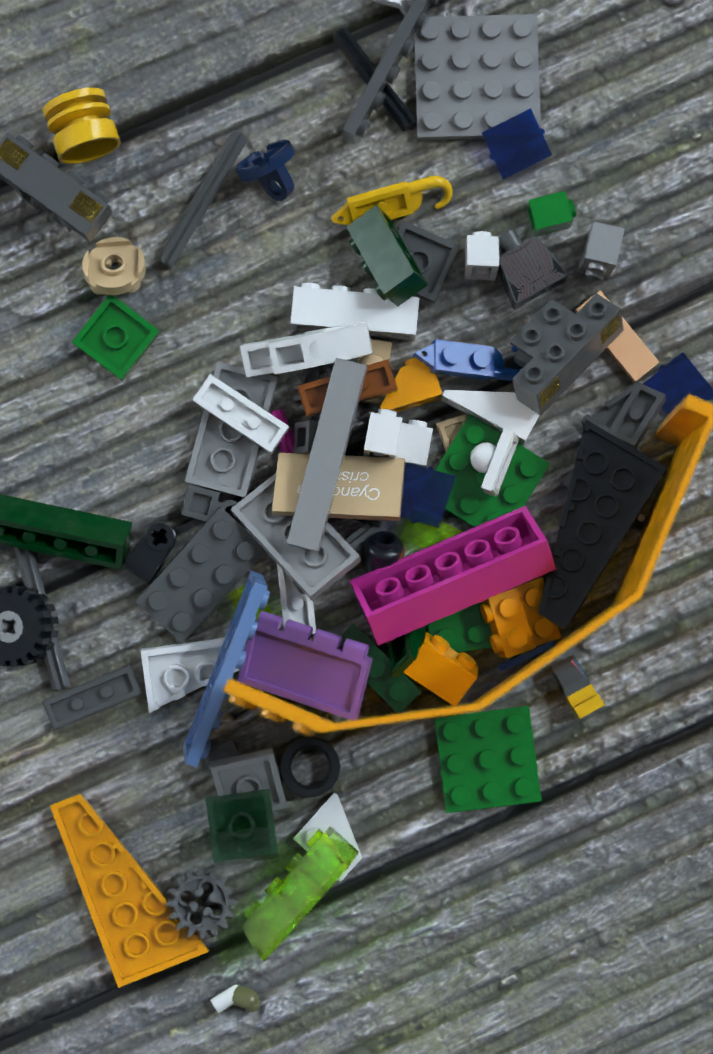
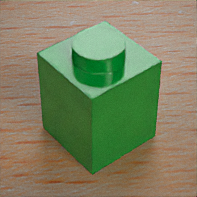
M565 191L530 199L526 207L534 237L569 229L573 218L576 217L574 202L572 199H567Z

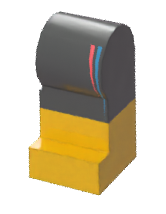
M574 655L550 667L559 685L558 687L576 719H581L605 705Z

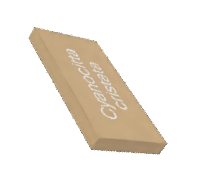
M278 453L272 504L273 515L294 516L310 454ZM345 455L328 518L400 521L405 458Z

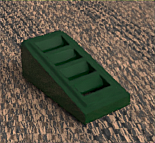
M425 626L389 641L392 677L397 679L416 660L425 633Z

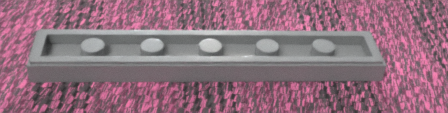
M335 358L287 540L288 545L316 552L320 551L368 368L365 364Z

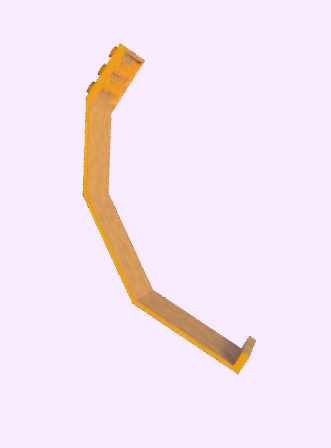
M688 394L658 425L653 437L677 447L611 605L469 705L333 723L230 678L223 690L230 694L228 701L252 710H256L259 706L262 708L260 715L277 722L286 723L287 719L294 721L293 729L309 736L315 735L316 731L328 732L482 710L643 596L713 427V404Z

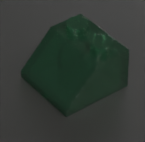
M270 789L205 798L215 867L279 858Z

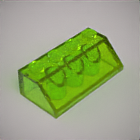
M331 826L324 833L318 829L306 843L310 847L306 854L302 857L297 853L285 867L290 872L282 880L276 877L264 890L268 894L267 898L261 904L256 900L243 914L248 919L241 928L258 956L264 962L349 868L359 853L355 847Z

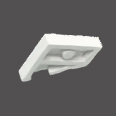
M334 792L293 839L341 882L362 859V855L339 796Z

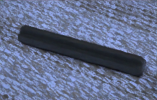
M341 28L334 33L333 41L368 85L376 70V66L346 28ZM388 83L383 91L386 97L382 105L400 129L407 131L415 125L416 119Z

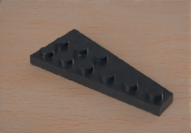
M586 419L552 553L556 569L548 572L538 610L539 615L565 631L668 470V467Z

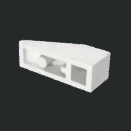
M445 390L441 401L467 415L471 414L502 433L504 428L515 432L519 440L518 443L524 445L540 416L518 401L514 392Z

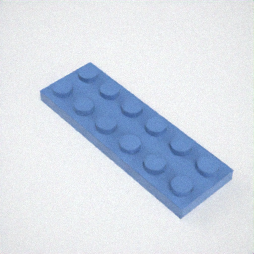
M253 571L249 574L183 745L184 762L190 766L197 768L200 758L206 760L212 744V741H209L211 730L218 729L223 716V711H221L223 699L228 700L230 694L223 690L228 679H233L235 669L240 670L246 657V651H244L245 642L247 639H253L258 626V621H255L258 609L264 610L270 591H267L268 586L262 574Z

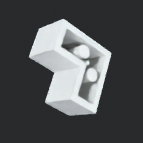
M378 409V413L371 412L364 446V456L405 458V466L425 470L433 428H428L426 422L419 420H409L408 424L402 423V418L396 417L397 412L392 410Z

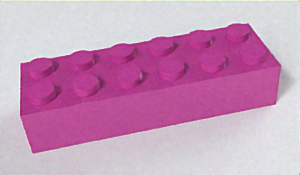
M523 506L401 558L388 567L378 568L352 579L350 583L377 644L381 645L476 603L483 602L504 591L511 590L532 579L541 577L555 570L556 566L546 537L527 507Z

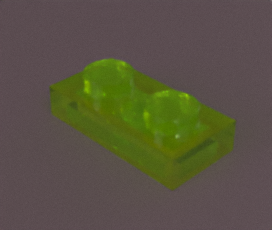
M412 509L400 539L425 549L465 531Z

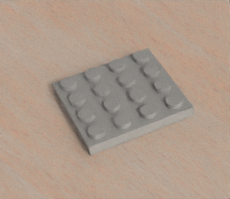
M537 14L429 17L423 30H416L414 34L417 141L540 138L541 114Z

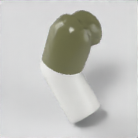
M233 985L211 999L218 1013L233 1004L245 1008L247 1012H255L261 1004L256 991L241 985Z

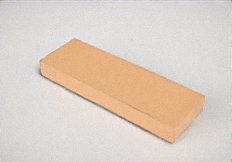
M601 290L597 292V294L608 300ZM588 299L585 303H583L581 306H579V307L575 310V312L578 313V311H579L590 299ZM622 317L624 331L606 350L632 382L635 383L660 362Z

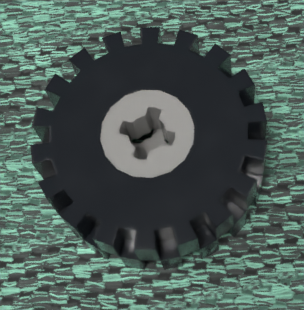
M27 586L0 588V666L15 667L37 663V660L44 659L48 655L45 650H52L55 645L50 640L51 638L58 637L59 630H53V624H59L58 617H52L51 612L56 609L53 604H45L49 598L45 594H37L39 590L35 588H27ZM10 621L13 623V624H12V629H11V631H10Z

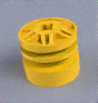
M100 88L76 89L63 93L44 105L42 111L46 121H48V129L50 133L56 134L52 142L60 163L67 165L90 162L110 154L121 144L114 120L108 119L111 110L109 105L106 104L107 98L104 90Z

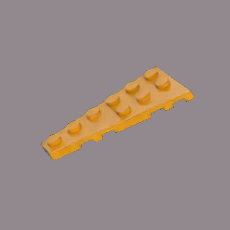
M82 794L50 805L118 988L210 951L202 940H198L195 932L190 938H186L187 929L183 927L179 931L174 930L178 921L176 919L168 921L167 919L173 913V909L165 907V903L169 901Z

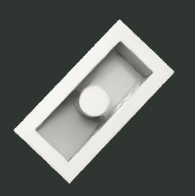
M477 231L473 232V235H467L464 279L495 281L499 268V237L491 236L490 232Z

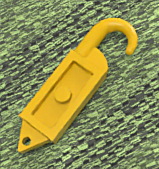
M429 176L408 183L403 181L346 198L347 202L331 216V220L333 223L349 225L375 205L382 209L391 220L414 214V211L418 210L422 203V191L437 187L444 191L443 198L434 206L436 209H440L450 202L453 188L451 183L441 176Z

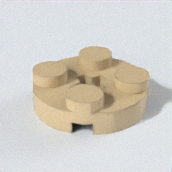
M110 237L100 240L96 243V248L90 253L89 251L85 253L82 260V269L86 282L91 286L95 294L120 295L127 292H135L140 288L141 280L146 273V263L142 250L132 245L130 240L122 237ZM118 262V265L120 266L118 269L115 270L107 269L111 267L112 263Z

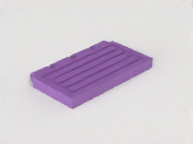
M261 611L258 620H255L258 621L255 635L252 640L247 639L244 650L246 651V657L239 671L237 682L352 721L358 719L373 658L367 656L369 645L347 638L343 648H341L342 636L317 629L314 638H311L313 627L288 619L283 629V617Z

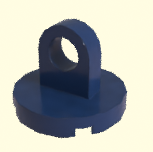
M286 139L268 144L266 146L268 151L266 152L254 151L244 158L236 168V172L242 182L259 179L266 193L277 201L285 200L294 191L293 180L284 164L294 156L296 151L291 142Z

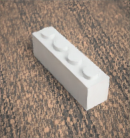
M302 283L301 287L294 286L290 322L291 330L313 331L367 321L370 337L415 341L419 298L412 296L397 307L389 299L384 301L376 290L372 288L364 289L363 292H352L351 288L347 286H333L332 290L320 289V285L315 283Z

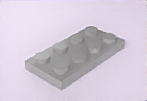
M217 361L213 375L215 378L268 413L270 412L278 382L277 376L263 374L246 377L244 368ZM204 410L185 483L245 498L249 491L260 446Z
M275 473L230 510L233 516L308 598L313 601L361 562V558L328 522L319 552L288 545L287 540L294 516H279L272 513Z

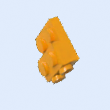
M543 577L532 579L511 590L484 600L483 605L480 606L482 617L485 623H489L493 634L490 636L492 649L495 654H499V657L510 658L536 649V646L561 638L558 626L538 614L545 586Z

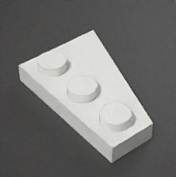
M225 638L141 649L149 713L173 700L176 701L186 696V694L198 688L207 686Z

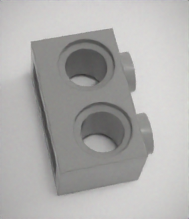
M594 221L586 237L578 272L584 273L585 278L594 281H603V278L609 279L617 264L625 228Z

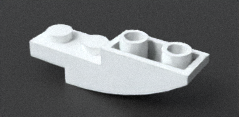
M367 321L313 330L300 335L242 344L240 346L246 377L307 369L334 363L335 358L347 360L373 353Z

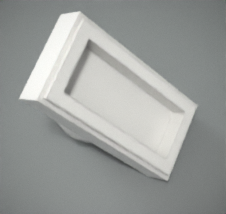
M503 429L497 446L492 443H481L474 447L470 455L473 468L480 473H486L481 486L485 494L494 497L498 496L519 441L515 432Z

